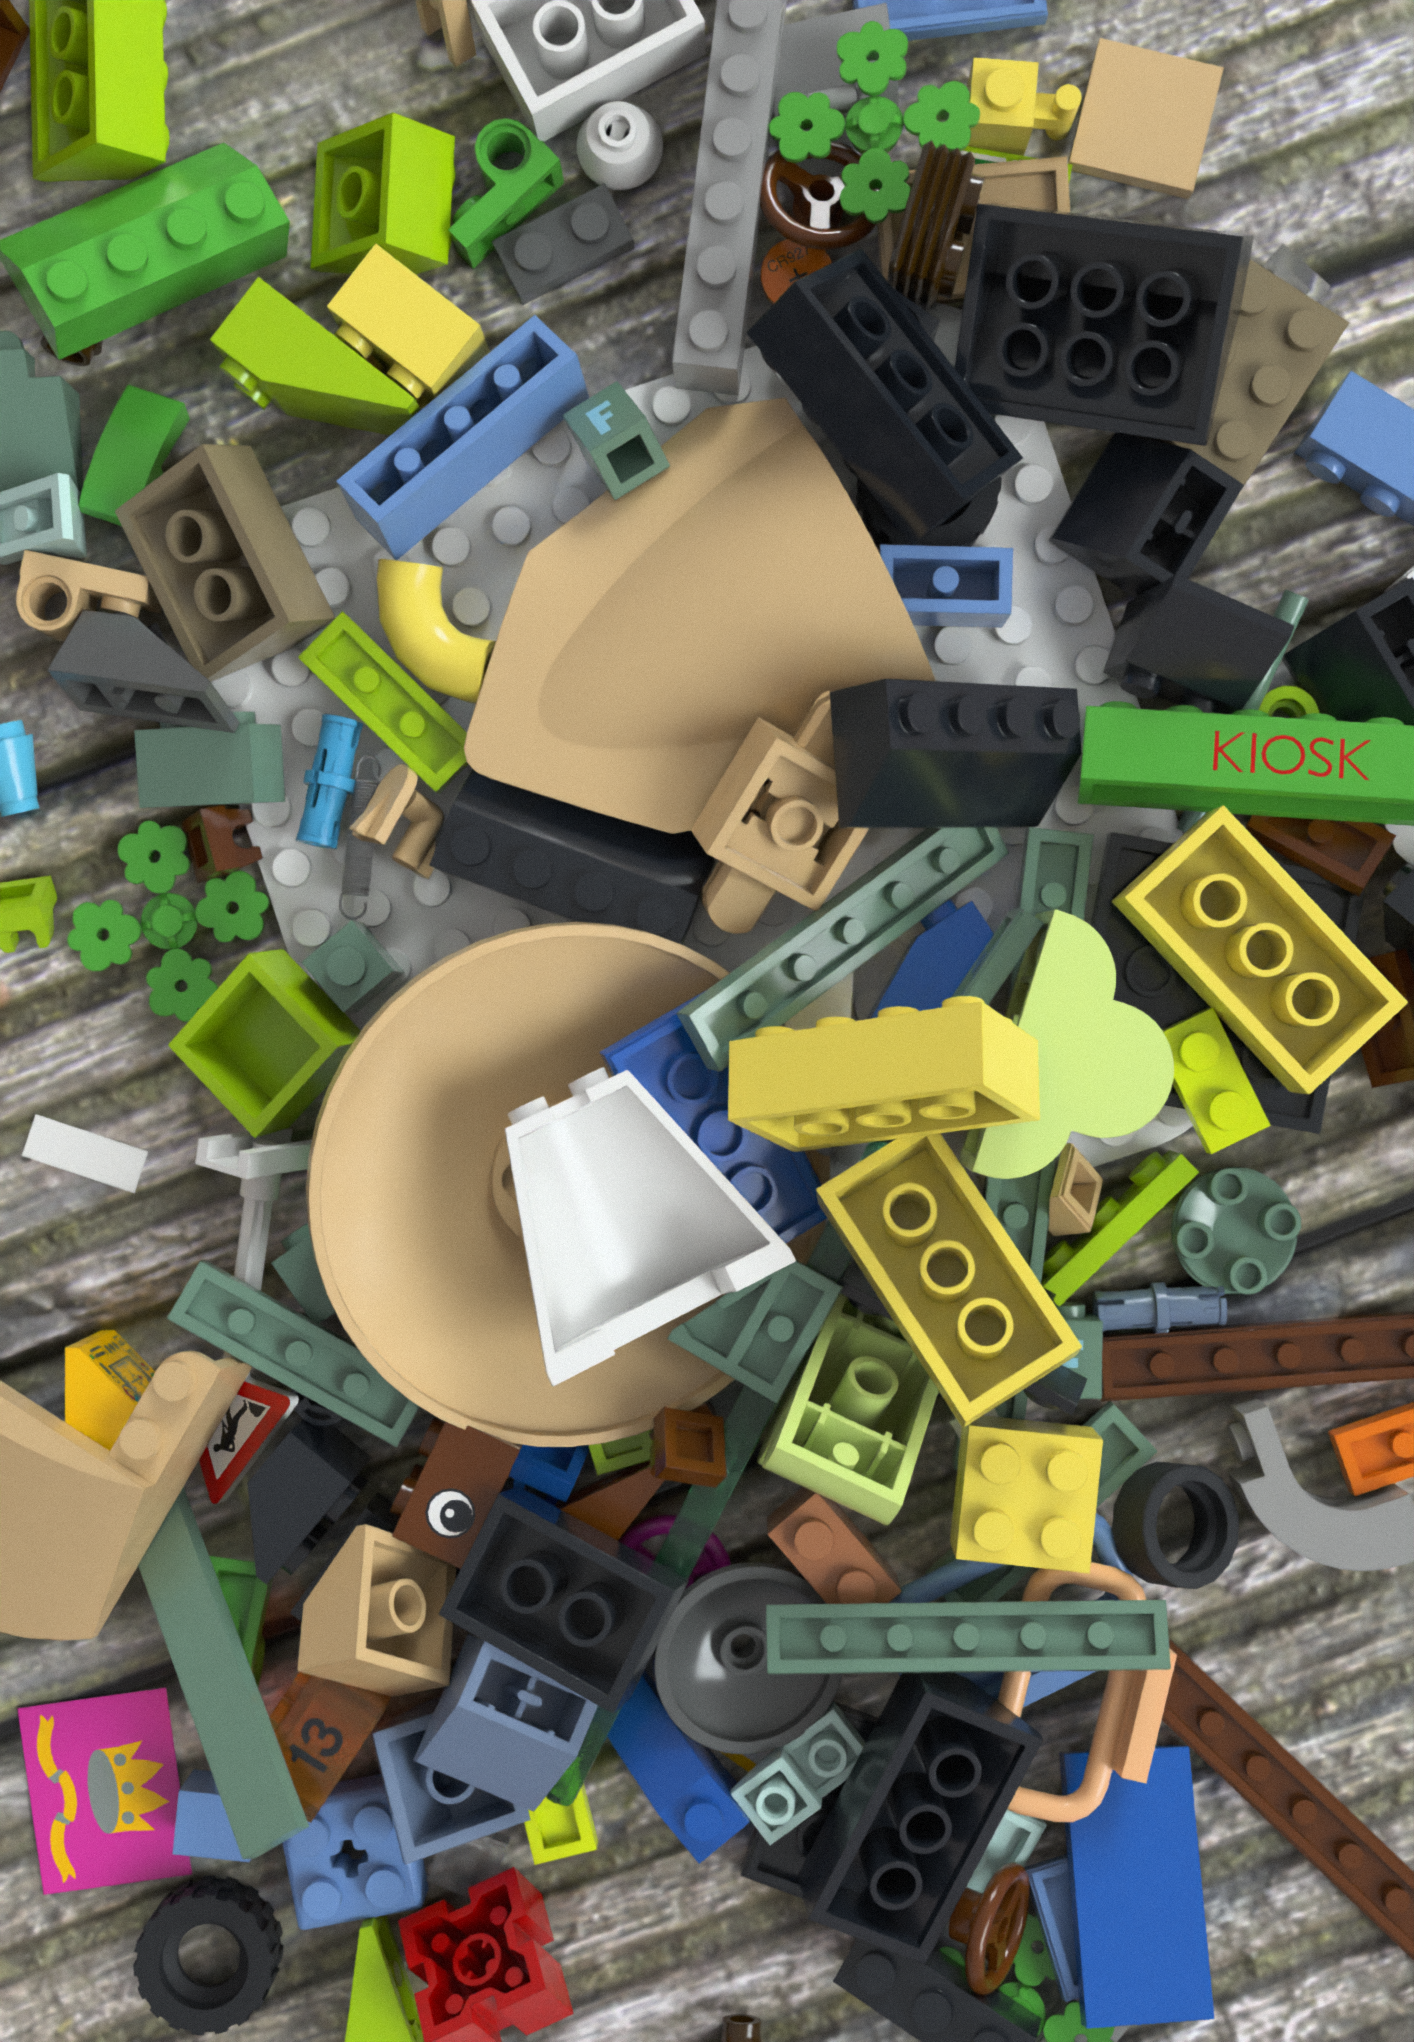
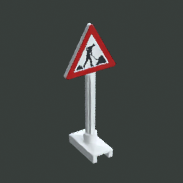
M290 1128L254 1138L249 1131L198 1138L195 1164L241 1178L239 1194L244 1197L234 1276L260 1291L273 1201L279 1198L282 1173L308 1169V1157L312 1140L291 1143L292 1129ZM224 1351L223 1359L233 1356ZM249 1372L199 1459L209 1498L213 1504H219L228 1499L298 1404V1396L296 1394L255 1380L250 1376Z

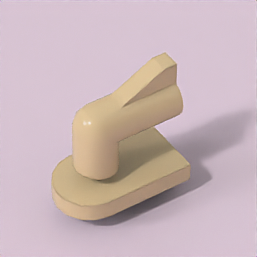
M400 764L392 768L384 776L365 811L349 829L353 831L352 835L361 841L385 845L399 817L403 815L411 822L394 851L392 859L405 868L412 870L420 877L429 879L433 872V867L429 865L435 852L436 835L443 824L444 814L437 804L415 790L418 779L416 772L406 765Z

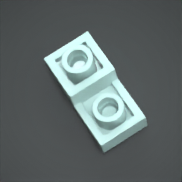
M833 1701L823 1716L806 1729L803 1735L784 1746L772 1750L731 1789V1796L768 1844L772 1845L821 1809L822 1798L848 1779L866 1742Z

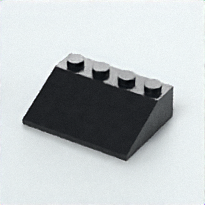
M997 203L977 204L955 370L990 414L1206 446L1242 305L1254 235Z

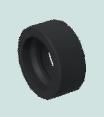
M1156 1461L1137 1469L1123 1483L1114 1504L1112 1532L1117 1553L1129 1571L1151 1584L1198 1589L1214 1582L1229 1566L1238 1544L1239 1516L1234 1497L1223 1479L1205 1466ZM1175 1486H1181L1192 1504L1195 1516L1194 1535L1187 1552L1177 1563H1169L1160 1550L1156 1534L1157 1513L1164 1497Z

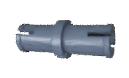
M1154 1282L1149 1284L1150 1287L1148 1289L1093 1291L1092 1313L1103 1321V1332L1105 1330L1152 1328L1153 1333L1160 1334L1168 1333L1169 1328L1172 1326L1225 1325L1227 1321L1226 1298H1220V1296L1225 1294L1223 1286L1217 1288L1205 1286L1167 1288L1164 1282Z

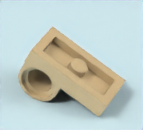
M24 550L19 573L20 580L16 595V606L20 617L30 627L57 641H65L83 610L96 612L98 600H101L100 610L111 614L114 612H124L137 619L140 609L161 614L162 606L147 576ZM65 592L67 597L65 612L59 618L47 621L45 616L47 601L53 595Z

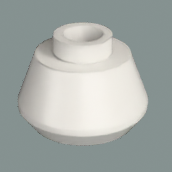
M609 102L593 111L583 122L577 137V155L582 169L592 181L598 185L605 183L607 188L612 190H628L643 184L655 173L662 158L663 140L658 124L644 109L627 102Z

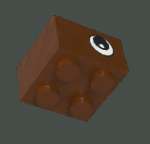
M434 1417L418 1450V1453L428 1457L425 1466L415 1464L410 1476L405 1478L391 1507L390 1512L400 1517L392 1537L461 1569L498 1494L502 1492L523 1445L506 1441L468 1425L464 1430L438 1417Z

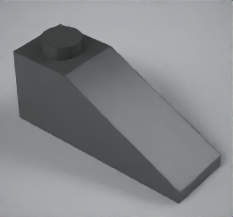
M83 610L48 668V672L80 711L235 733L240 724L215 687L205 676L149 630L140 620L124 612H114L111 614Z

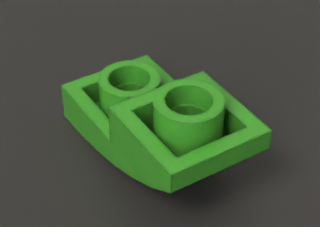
M127 385L105 426L91 460L78 503L81 513L122 526L115 510L163 474L161 466L190 420L185 403Z

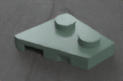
M796 1259L794 1263L737 1292L725 1294L705 1310L673 1329L667 1339L777 1404L781 1401L844 1287Z

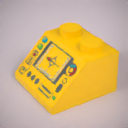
M101 1330L65 1347V1422L109 1451L112 1449L121 1430L127 1423L155 1373L115 1330Z

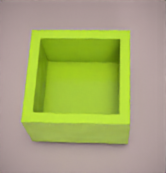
M284 949L249 953L168 1046L254 1138L287 1129L297 1120L331 1082L344 1055L361 1030Z

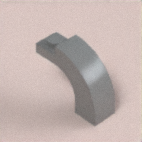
M1254 1396L1229 1404L1236 1422L1227 1425L1231 1443L1241 1462L1249 1460L1250 1464L1228 1471L1227 1474L1243 1504L1279 1541L1307 1559L1343 1570L1376 1571L1414 1562V1505L1409 1493L1395 1483L1358 1496L1352 1494L1343 1497H1325L1310 1493L1301 1488L1291 1472L1268 1406Z

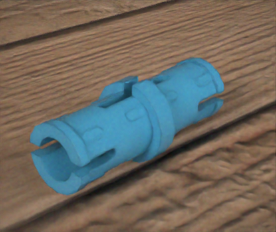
M323 714L312 770L308 769L305 771L303 783L308 785L296 841L321 848L337 849L340 823L347 794L352 795L354 792L356 781L351 779L363 723L342 716Z

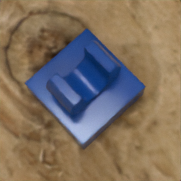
M523 1445L509 1474V1477L514 1478L513 1488L519 1486L524 1489L527 1484L546 1493L545 1501L552 1505L556 1504L558 1500L566 1502L589 1452V1445L575 1447Z

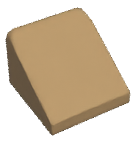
M1072 1143L1065 1144L1062 1149L1050 1194L1049 1233L1053 1236L1090 1233L1104 1180Z

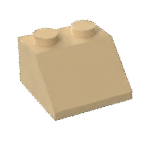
M367 1524L356 1526L303 1604L297 1671L391 1697L449 1686L453 1623L438 1614L456 1580V1566L392 1537L393 1533Z

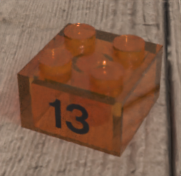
M303 1672L297 1674L269 1719L308 1822L311 1823L377 1724L391 1696Z

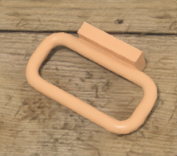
M1091 1562L1090 1574L1039 1568L1030 1577L1023 1592L1021 1602L1049 1601L1052 1592L1064 1584H1074L1109 1592L1119 1600L1147 1599L1142 1586L1131 1574L1116 1567ZM1169 1648L1171 1669L1109 1671L1080 1787L1068 1795H1055L1019 1786L1007 1809L1020 1815L1052 1822H1075L1089 1816L1102 1803L1109 1786L1112 1770H1115L1121 1778L1147 1783L1177 1654ZM1004 1672L997 1701L1018 1717H1021L1031 1672Z

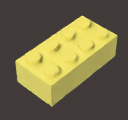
M1224 805L1203 815L1111 901L1211 1008H1214L1216 1014L1289 1092L1311 1094L1408 1003Z
M957 996L947 998L942 1001L941 1008L922 1011L911 1007H888L878 1012V1018L859 1021L847 1017H826L817 1020L815 1028L796 1031L780 1026L763 1027L756 1030L755 1037L729 1041L728 1121L792 1152L1040 1120L1038 1040L1016 1026L1011 1019L1002 1016L985 1004L984 1000L977 997Z
M941 1133L895 1139L816 1189L819 1206L962 1428L1074 1358L1081 1350L1082 1345Z

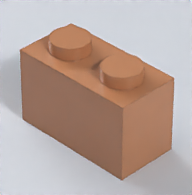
M802 1487L766 1518L769 1537L827 1604L889 1603L902 1592L896 1572L835 1501Z

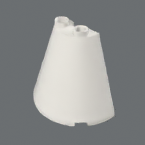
M600 1068L568 1084L573 1097L549 1108L544 1096L507 1114L512 1125L505 1128V1135L545 1372L552 1386L615 1355V1349L722 1294L737 1292L796 1261L791 1249L628 1070L609 1078L605 1068Z

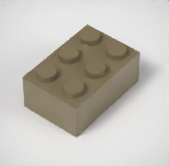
M1250 259L1242 305L1207 445L1203 446L1143 436L1137 437L1189 448L1245 486L1350 322Z

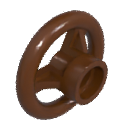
M832 141L831 151L823 159L835 161L846 167L853 163L859 164L863 154L847 144ZM777 150L765 163L760 208L770 225L788 240L813 249H838L862 240L877 225L870 223L864 213L859 215L850 224L840 227L843 215L840 194L845 187L842 182V174L833 178L823 174L812 175L795 163L786 161L781 156L780 150ZM778 180L787 185L794 195L791 216L785 212L778 200ZM879 188L872 189V191L880 190Z
M1010 1862L1000 1867L988 1882L983 1893L966 1887L950 1917L949 1937L967 1945L965 1953L966 1980L971 1990L979 1995L990 1994L1002 1983L1014 1962L1022 1941L1030 1905V1881L1027 1871L1018 1863ZM985 1958H986V1960L988 1961V1967H987L986 1970H985Z

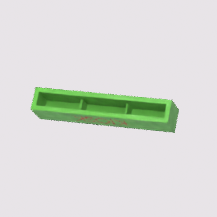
M1122 701L1106 702L1100 706H1086L1078 804L1209 812L1224 805L1231 814L1414 826V726L1404 725L1402 721L1388 717L1374 718L1364 723L1337 721L1334 717L1321 713L1306 714L1299 718L1270 717L1267 713L1254 709L1239 710L1232 714L1203 713L1201 709L1188 705L1172 706L1166 710L1137 709L1135 705Z

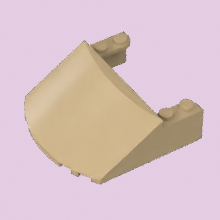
M184 1351L169 1356L155 1371L154 1376L110 1451L0 1381V1633L31 1639L58 1641L92 1639L98 1636L252 1366L234 1356L214 1361L205 1354L196 1351Z

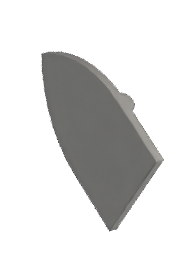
M887 3L784 25L774 105L775 117L779 116L778 105L780 100L790 92H800L807 98L817 92L826 94L830 100V108L838 110L843 115L845 121L849 110L855 103L870 97L860 91L857 82L848 84L842 81L839 74L842 61L838 58L836 47L842 35L848 32L860 33L862 26L869 21L880 23L884 31L890 29ZM889 80L887 89L877 96L888 98L899 107L898 80ZM844 130L839 139L835 140L854 148L847 136L846 130ZM812 158L796 163L812 175L823 174L832 178L841 175L845 168L842 164L827 159Z

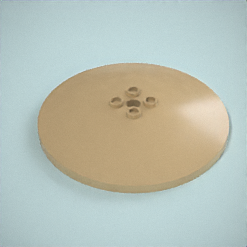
M588 922L541 924L510 930L477 941L444 957L415 976L395 993L364 1026L344 1055L334 1074L316 1119L308 1157L306 1181L307 1220L314 1259L327 1296L343 1328L361 1354L378 1373L410 1401L439 1419L464 1430L468 1425L515 1444L536 1447H575L606 1443L654 1428L653 1418L663 1407L691 1411L723 1390L734 1380L731 1376L667 1339L673 1329L715 1303L716 1300L725 1295L722 1294L615 1349V1355L555 1386L551 1385L545 1372L505 1135V1128L512 1125L507 1115L509 1112L544 1096L549 1108L573 1097L568 1084L604 1067L609 1078H611L612 1075L601 1057L600 1051L709 989L730 974V972L711 959L684 945L646 931L614 924ZM816 1149L804 1151L821 1184L823 1185L830 1181V1155L824 1156L817 1152ZM826 1220L786 1243L795 1259L810 1268L813 1267L817 1257Z

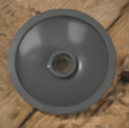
M762 1562L739 1563L712 1571L683 1591L653 1652V1675L659 1697L666 1712L681 1731L694 1741L713 1750L731 1754H755L770 1751L784 1746L803 1735L806 1729L823 1716L832 1703L843 1674H767L766 1605L827 1604L802 1575L775 1564ZM741 1634L751 1636L749 1643L744 1648H731V1642L736 1636Z

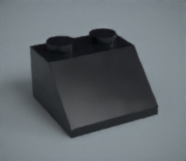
M1175 574L1127 603L1103 673L1121 680L1120 687L1124 691L1141 698L1155 699L1159 696L1178 705L1197 707L1203 713L1232 714L1244 708L1291 638L1295 625Z

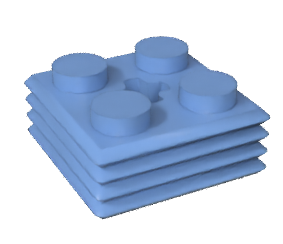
M381 1774L296 1790L309 1827L282 1843L297 1923L300 1929L307 1930L420 1909L423 1906L429 1890L424 1860L420 1859L406 1865L403 1863ZM345 1840H352L355 1850H366L361 1859H352L349 1854H344L341 1851Z

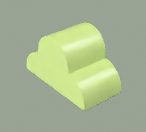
M1050 910L1035 915L1044 924L1023 953L1004 1017L1011 1019L1016 1026L1038 1040L1040 1120L969 1129L958 1161L972 1172L993 1178L1012 1179L1037 1172L1058 1156L1068 1141L1071 1131L1098 1138L1119 1137L1137 1131L1159 1113L1167 1101L1174 1078L1173 1054L1162 1029L1143 1011L1131 1005L1113 1000L1116 988V970L1109 947L1091 925L1076 916L1059 910Z
M849 1261L846 1262V1264L844 1265V1267H843V1269H842V1271H841V1273H840V1275H839V1277H838L836 1283L838 1282V1280L840 1279V1277H841L842 1274L845 1272V1270L847 1269V1267L850 1265L851 1262H849ZM840 1294L783 1395L757 1459V1463L762 1465V1468L886 1526L892 1522L903 1505L939 1392L894 1321L882 1315L872 1316L863 1313L849 1302L848 1297Z

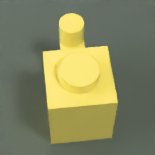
M973 58L966 87L970 93L969 103L975 104L980 110V120L975 127L970 128L971 139L968 146L1024 156L1033 129H1045L1049 138L1062 140L1068 136L1081 103V92L1076 86L1066 84L1061 86L1056 94L1036 93L1039 62Z

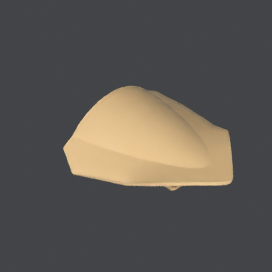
M786 397L706 408L661 445L670 467L617 500H614L608 490H606L584 510L527 553L502 621L466 735L464 752L468 764L475 772L501 783L630 823L671 834L691 831V828L758 717L794 737L816 699L826 691H836L882 679L936 681L909 614L867 528L827 458L804 427Z

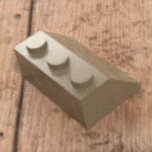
M202 444L115 510L190 665L210 682L293 648L335 619L331 607L251 446Z

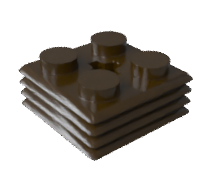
M932 140L924 144L889 262L887 280L891 287L918 306L924 304L927 312L936 307L939 296L950 299L952 297L966 244L955 240L957 232L970 235L985 179L984 176L973 174L975 158L971 151L962 156L958 147L951 152L948 151L945 144L936 149Z

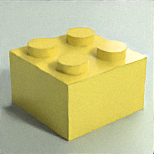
M377 244L373 246L327 305L339 327L335 332V336L414 397L420 409H423L490 353L480 324Z
M985 1415L966 1427H961L950 1544L955 1558L1090 1574L1103 1439L1093 1427Z

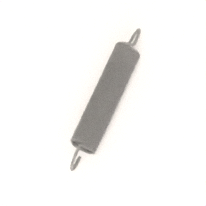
M372 755L361 757L357 763L354 778L356 782L352 794L353 797L351 798L348 828L363 814L380 784L377 781L357 779L360 763L366 758H371L377 763V776L380 777L381 765L377 758ZM348 829L339 910L346 919L357 920L366 913L367 902L364 903V909L360 915L350 917L342 909L343 895L369 896V883H371L369 880H371V864H373L372 855L374 854L373 848H375L373 845L375 844L359 840L352 835L353 831Z

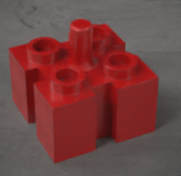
M515 1867L469 1887L468 1892L471 1903L456 1910L443 1899L398 1920L408 1969L429 1986L414 1994L424 2042H502L500 2030L511 2025L516 2026L527 2036L574 2014L561 1964L541 1947L554 1941L542 1893Z

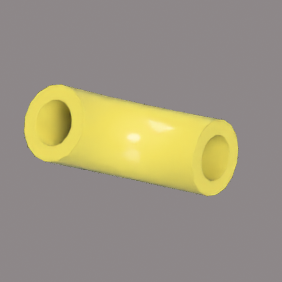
M378 559L376 581L379 621L397 659L428 688L467 703L476 704L496 641L463 634L449 622L442 607V567Z

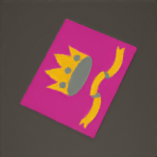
M166 1688L17 1708L43 1895L192 1875L190 1856L172 1854L180 1782Z

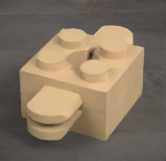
M831 691L822 693L816 699L794 737L758 717L691 828L692 833L706 854L719 860L701 890L700 900L713 923L723 931L733 934L751 931L760 920L777 891L814 911L819 910L869 828L839 829L830 706Z

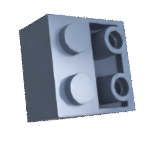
M468 1634L450 1674V1685L445 1686L413 1760L534 1812L576 1759L598 1705L488 1642Z

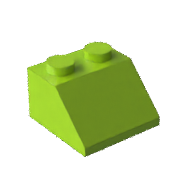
M392 112L318 142L310 269L327 273L352 274L375 244L384 249L414 274L448 265V254L452 242L448 229L450 228L452 187L456 175L454 166L455 136Z

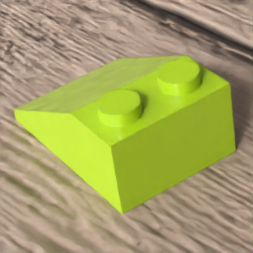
M260 277L255 280L210 338V341L224 358L219 368L235 382L233 386L241 394L262 410H265L271 402L288 416L389 436L421 410L414 397Z

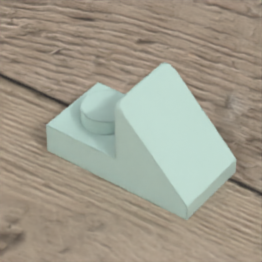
M56 473L0 492V564L7 565L22 560L24 550L75 558L87 557L84 513H81L78 506L81 493L69 475Z

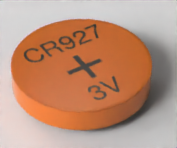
M788 239L777 243L768 251L761 266L760 281L765 297L773 305L795 281L831 264L830 257L825 250L804 247Z

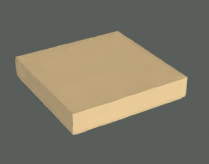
M1100 38L1095 50L1068 164L1073 165L1072 171L1189 199L1194 191L1224 67Z

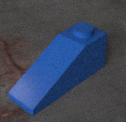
M949 899L919 921L925 931L912 938L866 1019L878 1018V1012L888 1007H911L918 1011L941 1008L942 1001L951 998L994 934L973 901L957 908L952 899Z
M645 1670L631 1698L614 1714L600 1706L597 1707L594 1718L658 1815L699 1864L749 1823L748 1816L731 1796V1789L737 1784V1781L708 1747L691 1739L673 1722L661 1702L655 1682Z

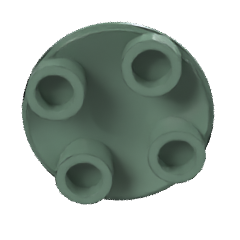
M1242 1167L1219 1168L1198 1177L1180 1196L1172 1216V1244L1182 1267L1199 1284L1215 1288L1223 1286L1225 1294H1255L1275 1281L1290 1263L1296 1248L1297 1236L1301 1229V1217L1281 1187L1264 1174Z

